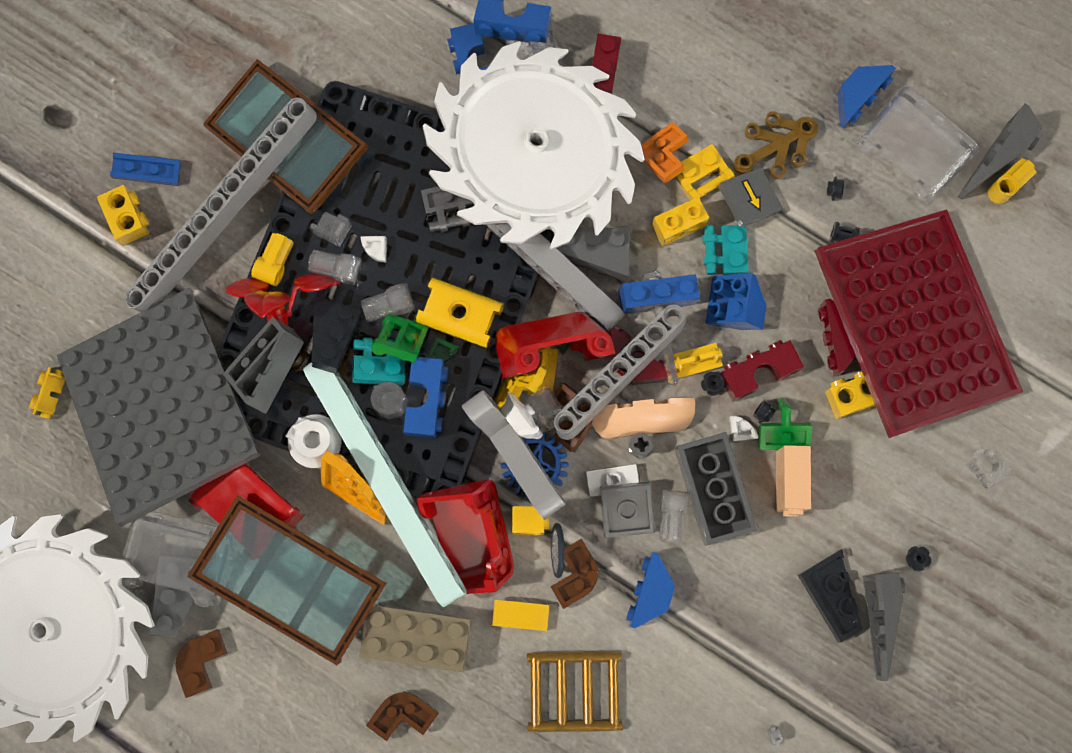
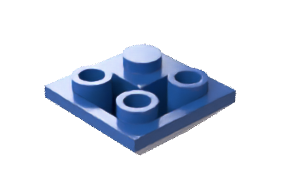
M746 273L713 276L706 324L738 330H763L766 303L756 275Z

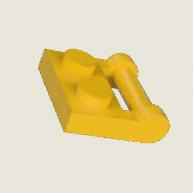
M711 144L681 161L684 165V171L675 178L688 199L692 200L697 197L700 199L718 188L721 182L735 176L732 170L727 167L714 145ZM717 170L721 174L696 190L692 187L693 184Z

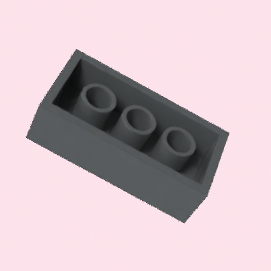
M727 432L678 445L674 450L704 547L757 531Z

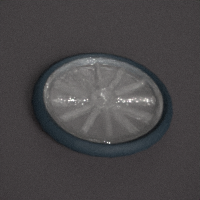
M559 523L554 524L551 537L552 568L557 578H560L563 574L565 559L564 535L562 526Z

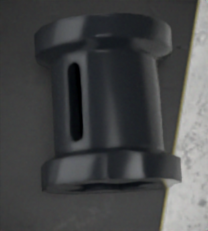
M835 221L829 243L858 236L860 228H849Z

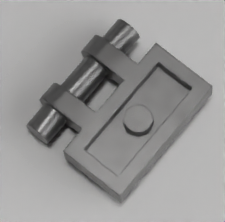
M439 186L421 190L427 216L437 214L438 221L429 222L431 232L439 230L445 232L448 231V228L460 225L463 227L470 226L471 222L460 216L445 219L444 213L457 209L460 211L466 209V207L474 206L471 200L444 191Z

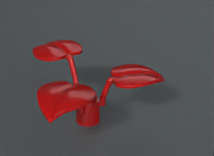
M322 274L300 276L294 280L296 286L293 287L290 301L289 296L283 292H263V290L269 288V284L256 278L235 281L226 286L225 291L234 297H245L247 306L261 318L267 316V321L274 317L288 326V317L292 316V308L298 291H318L334 285H340V282ZM289 302L288 308L285 310L283 305Z

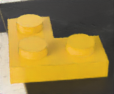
M538 366L531 372L505 378L494 401L502 407L506 402L507 392L512 393L518 401L523 390L536 393L544 382L547 370Z

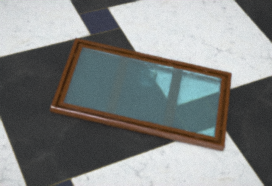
M256 59L207 118L203 126L242 157L290 100L294 98L303 99L315 110L317 115L316 121L267 179L312 215L366 152L369 146L260 60Z
M237 495L187 576L336 666L342 662L343 655L387 584L240 495Z

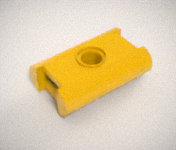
M432 278L428 284L429 289L432 290L424 312L418 310L416 322L487 348L491 341V337L487 334L495 314L501 315L503 303ZM458 307H464L466 309L465 316L460 319L453 316L454 310Z

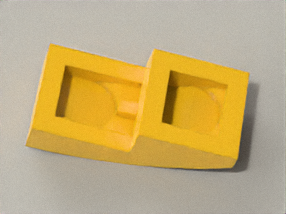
M494 600L492 626L547 631L549 605Z

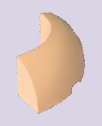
M669 398L668 400L658 401L650 399L633 401V404L607 405L593 419L592 425L595 431L606 439L631 436L639 433L680 432L686 429L695 415V398Z

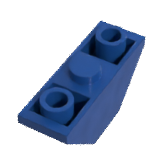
M893 65L857 67L845 80L837 93L840 126L845 128L849 122L854 124L863 114L860 110L865 105L870 107L877 99L878 95L876 92L880 88L885 90L894 79L891 75L896 69Z
M651 552L650 557L645 556L641 571H645L643 581L638 580L635 587L634 595L638 596L635 606L630 605L626 620L630 621L629 627L632 628L645 624L669 609L675 585L658 553Z

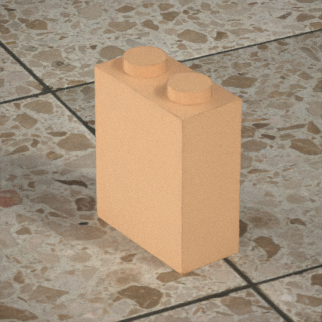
M783 446L776 451V512H783V517H799V515H804V511L811 509L810 446Z

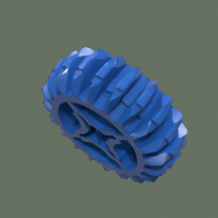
M543 432L541 439L523 438L528 446H536L533 454L535 457L539 454L538 461L547 474L553 475L550 478L553 484L556 483L558 486H562L563 482L558 477H567L568 473L562 471L561 468L569 467L568 462H561V459L567 457V453L562 452L558 454L563 445L560 443L553 447L555 437L552 436L547 442L545 441V432ZM544 448L553 455L556 468L542 460ZM506 463L500 464L502 469H509ZM510 469L502 474L503 478H512L507 482V486L511 487L516 484L514 493L518 494L522 489ZM523 492V498L526 499L527 495Z

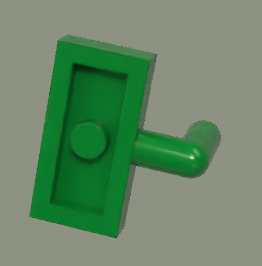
M779 398L777 405L781 410V423H760V450H779L783 446H810L811 450V423H791V407L785 398Z

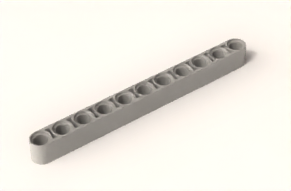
M294 98L286 104L125 294V303L128 307L138 312L146 311L167 297L315 123L317 115L309 104L301 98Z

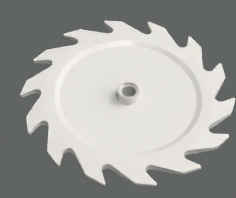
M519 41L502 47L486 70L478 68L476 53H473L461 65L458 95H450L443 83L439 82L434 103L445 131L437 132L430 126L423 125L427 146L451 169L449 172L430 170L429 174L442 190L471 200L474 203V207L457 212V215L475 225L510 224L512 229L500 239L502 243L522 244L542 231L550 229L554 232L550 245L552 250L569 243L582 220L586 217L593 220L595 235L598 236L611 220L612 191H619L628 204L632 202L635 183L624 155L629 154L640 162H643L645 159L640 141L618 121L617 116L635 118L637 114L625 99L594 87L593 83L608 80V74L593 66H560L558 61L568 54V49L548 47L525 60H520L516 56L521 45ZM530 141H536L540 146H535Z
M63 514L41 517L20 538L15 535L16 516H12L0 525V728L25 721L32 722L34 729L26 739V743L47 741L68 720L72 721L75 725L73 742L78 741L93 731L105 700L111 705L114 719H119L129 701L128 665L133 666L142 679L147 677L149 656L134 628V622L138 621L150 628L155 625L148 606L122 585L123 578H139L140 574L125 559L95 553L94 545L108 538L107 534L87 528L62 537L58 536L55 529L64 517Z

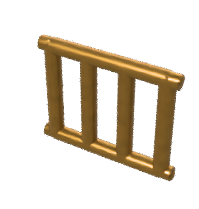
M621 652L527 653L526 657L528 663H530L531 722H528V732L623 731L622 721H619L618 662H621ZM592 662H608L609 721H593ZM541 663H556L557 721H541ZM567 663H582L583 721H567Z

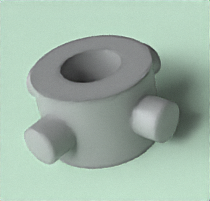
M771 725L770 729H767L769 738L773 745L779 746L783 742L781 732L778 726Z

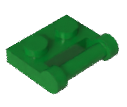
M386 315L382 322L383 328L380 335L371 346L372 352L376 355L388 354L401 360L415 363L429 327L396 315ZM398 329L400 331L395 342L388 341L392 331Z

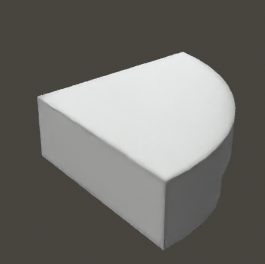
M361 236V243L366 253L376 261L386 262V236Z
M729 417L732 442L758 439L756 429L749 422L741 417Z

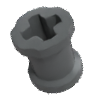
M644 433L636 434L629 443V451L636 458L642 459L646 457L653 448L652 439ZM638 440H641L642 444H647L643 452H640L639 448L634 447Z

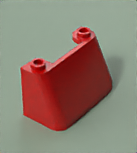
M574 312L506 326L499 329L495 335V344L503 379L535 370L540 362L539 348L569 342L571 352L578 351L584 355L585 361L615 354L611 336L584 312Z
M247 463L188 493L190 496L188 501L198 510L203 508L219 524L237 495H240L292 527H295L305 516L297 507H293L286 498L282 497L253 471ZM242 510L230 528L229 533L245 547L243 552L254 561L256 558L261 559L277 531Z
M481 480L422 494L417 498L418 512L424 519L433 518L438 542L463 582L466 594L496 592L512 576L514 561L497 488L493 480Z

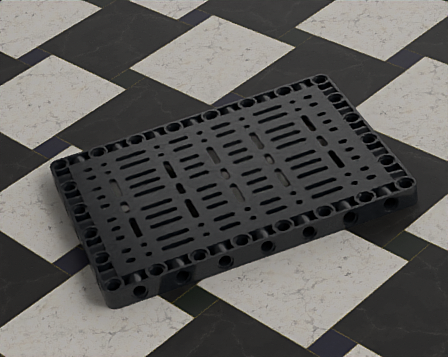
M332 81L324 87L317 106L347 129L350 124H356L352 133L365 142L369 148L355 164L358 166V170L348 196L344 199L341 198V193L350 171L322 203L324 207L317 209L312 215L282 191L247 278H253L251 273L254 263L258 257H262L272 233L281 234L292 240L294 243L283 265L284 274L280 283L277 286L269 284V288L263 290V292H283L290 273L295 271L297 273L295 279L306 274H322L340 282V285H336L337 290L332 300L334 302L344 304L348 292L353 291L354 297L350 306L361 309L367 297L372 298L364 320H360L349 344L352 350L353 340H359L357 337L361 333L378 339L383 328L382 322L385 316L390 314L393 307H398L399 309L396 316L408 319L410 313H415L417 316L418 310L424 312L426 304L410 299V294L416 293L429 298L432 290L428 287L429 283H422V279L431 261H434L436 265L430 280L435 278L442 281L446 269L451 267L453 272L449 284L465 289L469 277L474 275L476 276V281L472 292L482 295L487 282L492 281L494 283L489 298L503 303L501 315L495 314L487 334L491 337L488 347L485 348L472 343L468 355L462 356L461 351L465 340L454 337L452 344L460 349L451 359L444 362L445 367H448V380L443 382L442 392H446L451 384L455 386V390L443 419L442 431L437 432V438L406 436L403 432L406 407H420L427 389L420 386H412L410 383L403 404L396 406L395 403L402 385H390L385 398L379 400L378 395L382 384H370L367 393L362 394L360 390L363 383L352 385L343 378L380 443L384 435L389 436L388 444L382 446L396 470L403 471V482L411 496L418 498L422 494L438 491L443 487L451 488L463 485L482 430L472 422L462 408V405L482 390L493 400L495 399L503 377L499 358L490 356L491 350L496 348L495 335L503 327L523 322L540 274L532 267L526 266L524 264L525 260L509 246L505 253H500L499 249L502 242H500L501 238L493 233L489 246L483 247L482 242L488 229L486 224L475 225L471 223L464 239L459 238L462 225L449 228L447 233H442L441 230L431 232L430 227L424 226L427 214L421 190L437 187L438 184L434 179L421 175V172L423 170L449 172L451 170L427 146L424 130L421 129L424 124L433 125L432 128L437 132H444L445 129L438 114L340 81ZM335 94H342L340 99H332ZM380 109L387 110L384 115L376 114ZM316 118L315 123L306 132L301 145L321 123L320 120ZM330 128L322 136L325 137L324 141L317 143L286 180L308 200L328 177L334 162L337 159L342 160L352 148L348 142ZM372 129V135L365 137L366 131ZM390 137L396 138L393 145L387 144ZM409 142L412 143L411 150L406 151L404 149L405 145ZM343 143L348 144L347 148L345 149L341 148V145ZM428 148L430 150L428 156L423 157L421 155L423 149ZM378 154L409 164L411 167L405 170L375 159V156ZM380 173L381 178L372 201L366 207L363 203L374 175ZM398 179L399 181L388 210L381 212L380 210L391 181ZM307 180V184L304 187H297L299 181ZM413 184L416 188L406 214L403 218H398V213L408 187ZM339 209L341 210V213L339 215H335L334 211ZM459 209L456 210L454 217L458 216L457 212ZM437 214L434 216L433 221H438ZM357 215L386 225L387 229L380 231L351 220V217ZM311 221H317L311 240L305 243L304 237ZM283 224H290L287 231L279 232V228ZM332 226L334 231L327 248L323 249L321 248L322 241L328 227ZM550 229L542 231L540 234L552 243L554 232ZM403 231L419 237V240L412 242L398 237L397 233ZM355 234L357 239L352 252L346 257L344 256V251L350 236ZM361 236H386L387 246H390L392 250L384 268L380 269L378 267L379 261L374 260L370 256L367 262H361L364 253ZM435 242L462 251L466 255L464 258H459L430 248L429 244ZM299 254L304 255L302 260L297 259ZM416 255L418 260L413 274L410 278H406L405 273L411 257ZM477 258H481L483 262L481 264H477L475 260ZM316 260L321 261V264L319 266L314 265V262ZM499 264L500 269L494 270L493 265ZM338 266L367 277V280L360 282L332 272L331 268ZM293 282V285H292V287H291L290 292L287 294V295L289 296V301H290V297H291V294H292L293 287L296 286V285L294 284V282ZM379 282H384L398 287L399 291L398 293H392L378 288L377 285ZM330 287L309 292L305 300L301 299L303 291L300 290L296 294L292 316L288 317V326L293 328L295 333L302 339L304 343L301 348L305 350L310 338L313 336V323H311V319L314 317V297L326 299ZM239 297L218 348V353L224 367L228 359L234 358L235 360L268 322L267 316L261 318L247 306L245 297ZM289 302L283 305L285 310H287ZM515 302L521 307L517 312H510L507 306ZM464 307L456 308L453 316L458 319L463 318L466 314V309ZM458 309H462L464 313L463 315L458 316L456 314V311ZM300 311V316L294 317V312ZM247 313H253L252 320L243 323V317ZM431 328L429 336L423 342L419 353L427 357L435 338L438 337L446 340L448 334ZM393 330L389 339L396 340L400 330ZM353 350L356 356H363L362 350ZM372 352V356L385 357V354L376 355ZM312 353L308 361V364L312 362ZM405 361V376L411 370L412 362ZM350 363L347 365L350 370L348 377L353 376V367ZM460 367L462 372L460 374L454 373L455 368ZM288 371L266 414L247 405L234 389L254 439L288 452V438L286 435L298 418H303L301 411L304 407H309L308 415L326 413L327 417L331 419L319 398L286 387V382L291 380L313 388L304 371ZM290 400L292 403L291 407L285 411L283 408L284 404ZM370 408L401 419L402 424L400 426L392 425L367 416L365 411ZM256 421H262L261 430L253 432V424ZM342 439L338 454L346 458L351 452ZM461 440L469 442V448L465 452H458L456 450V444ZM411 443L413 445L412 452L406 454L404 452L405 447ZM425 450L431 451V455L428 460L422 459V455ZM355 462V464L351 467L361 476V478L366 479L362 471L360 470L358 464Z

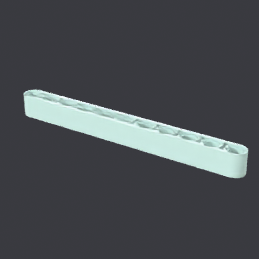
M312 362L305 366L303 370L438 603L442 607H446L465 595L467 592L463 582L426 519L418 512L416 502L339 371L337 374L316 369L312 367Z

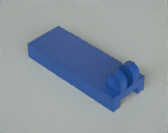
M113 152L110 177L112 179L178 186L181 162L180 160Z

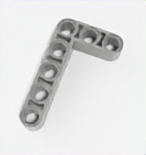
M484 390L462 405V408L472 422L491 439L532 505L544 520L566 505V502L523 437L521 438L503 415L501 407Z

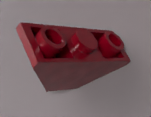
M825 299L821 303V307L818 308V316L820 322H824L825 331L822 336L824 345L828 346L830 354L827 356L828 368L830 371L833 370V376L835 377L845 371L856 355L835 302L831 299Z
M614 327L610 331L615 354H612V360L631 342L630 339L632 338L623 329L617 330ZM639 350L632 353V357L637 359L645 355L644 352ZM653 359L630 384L667 382L673 373L669 371L671 368L667 363L660 359L658 361ZM618 368L615 372L623 376L627 373V370Z

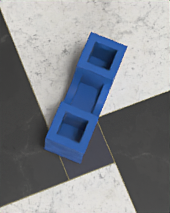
M478 0L473 19L475 34L484 37L503 38L508 41L528 42L533 45H546L551 26V6L527 3L526 10L522 15L510 17L504 13V0Z
M474 23L450 29L451 38H448L447 41L450 53L455 52L457 60H453L456 75L460 74L461 65L473 53H476V56L485 54L482 36L475 34ZM489 66L483 67V68H479V69H480V70H486Z
M696 274L623 283L618 290L621 310L624 314L644 312L649 308L661 305L690 306L695 305L700 299Z
M417 357L416 362L411 363L409 382L412 386H420L427 389L428 399L420 407H406L403 430L406 436L436 438L437 432L442 431L443 417H439L440 407H444L446 392H442V384L448 380V367H445L443 359Z

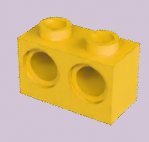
M121 185L97 196L114 239L122 246L149 234L146 227L149 225V221L144 212H140L137 205L140 204V201L134 190L130 191L125 185ZM121 200H125L124 205L117 208V204ZM130 221H134L133 227L126 229V225Z
M699 197L654 217L652 227L662 247L704 228L709 221V216Z
M862 372L853 375L855 379L848 382L843 378L830 383L831 388L825 391L836 419L876 406L872 395L865 394L862 390V384L866 383ZM839 392L847 393L849 396L848 403L840 401L838 397Z
M513 506V535H544V530H549V517L544 520L534 506Z

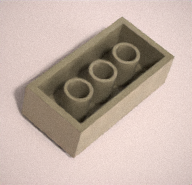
M373 605L364 622L359 657L464 672L472 619Z

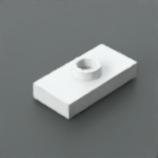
M636 464L586 472L590 497L600 496L599 487L639 483Z

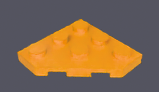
M327 450L321 458V486L384 526L389 518L372 488L347 463V460L338 453L332 454Z

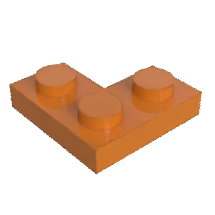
M672 121L641 144L645 159L643 162L664 184L684 171V165L672 153L688 142V136Z

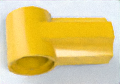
M1020 158L988 189L989 199L996 204L1007 202L1037 173L1035 165L1030 160ZM1000 187H1003L1006 190V193L1003 192L1000 189Z
M272 233L262 257H258L254 263L251 273L252 277L277 286L283 277V265L294 242L281 234Z

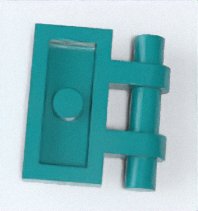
M713 225L704 226L705 235L702 236V242L705 245L706 256L703 257L704 266H706L707 275H715L716 266H722L723 275L749 273L746 226L740 228L739 225H722L720 228L721 235L714 234ZM715 245H721L722 256H715Z
M364 337L363 340H353V350H362L363 355L353 356V383L404 384L405 360L385 354V357L372 356L371 346L374 342L372 338ZM388 339L390 342H395L394 339Z

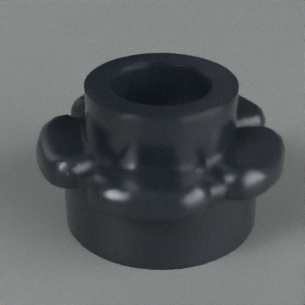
M834 177L833 181L828 182L827 196H831L832 201L842 199L844 180Z
M711 371L704 375L701 387L704 391H707L708 395L716 396L719 392L724 391L726 384L721 373ZM712 381H714V382L716 383L715 386H712V385H711V382H712Z
M763 400L758 405L753 414L759 420L758 423L768 422L773 417L776 411L773 409V402L769 403Z
M913 546L908 550L906 562L913 570L923 571L925 567L930 566L932 558L929 556L930 552L927 548ZM917 556L921 557L920 561L917 560Z

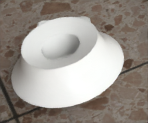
M507 392L506 402L501 407V411L507 421L521 438H541L543 432L539 430V427L534 422L532 415L535 411L529 403L524 406L512 393Z
M314 414L303 418L299 417L286 435L291 456L296 462L308 468L321 467V458L327 450L334 454L339 453L341 448V435L332 420L323 415Z

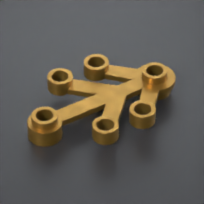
M769 112L765 118V124L769 128L778 126L791 130L785 135L760 129L756 123L748 124L744 131L746 138L750 140L760 139L771 143L750 155L741 154L737 156L733 164L734 171L739 175L750 172L755 163L777 151L770 175L773 179H781L786 172L784 164L789 144L797 139L796 152L792 155L790 162L796 168L802 167L807 159L805 151L808 140L813 139L818 132V125L814 119L801 117L794 121L782 118L778 112ZM769 117H775L777 122H770ZM807 125L810 127V130L805 131L802 126ZM748 129H755L756 134H750ZM799 156L802 158V162L798 163L794 158ZM746 160L749 165L742 166L740 161ZM774 169H781L782 174H776Z

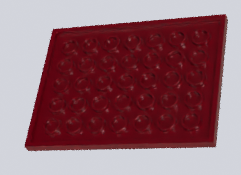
M947 209L818 247L814 250L888 438L1023 392Z

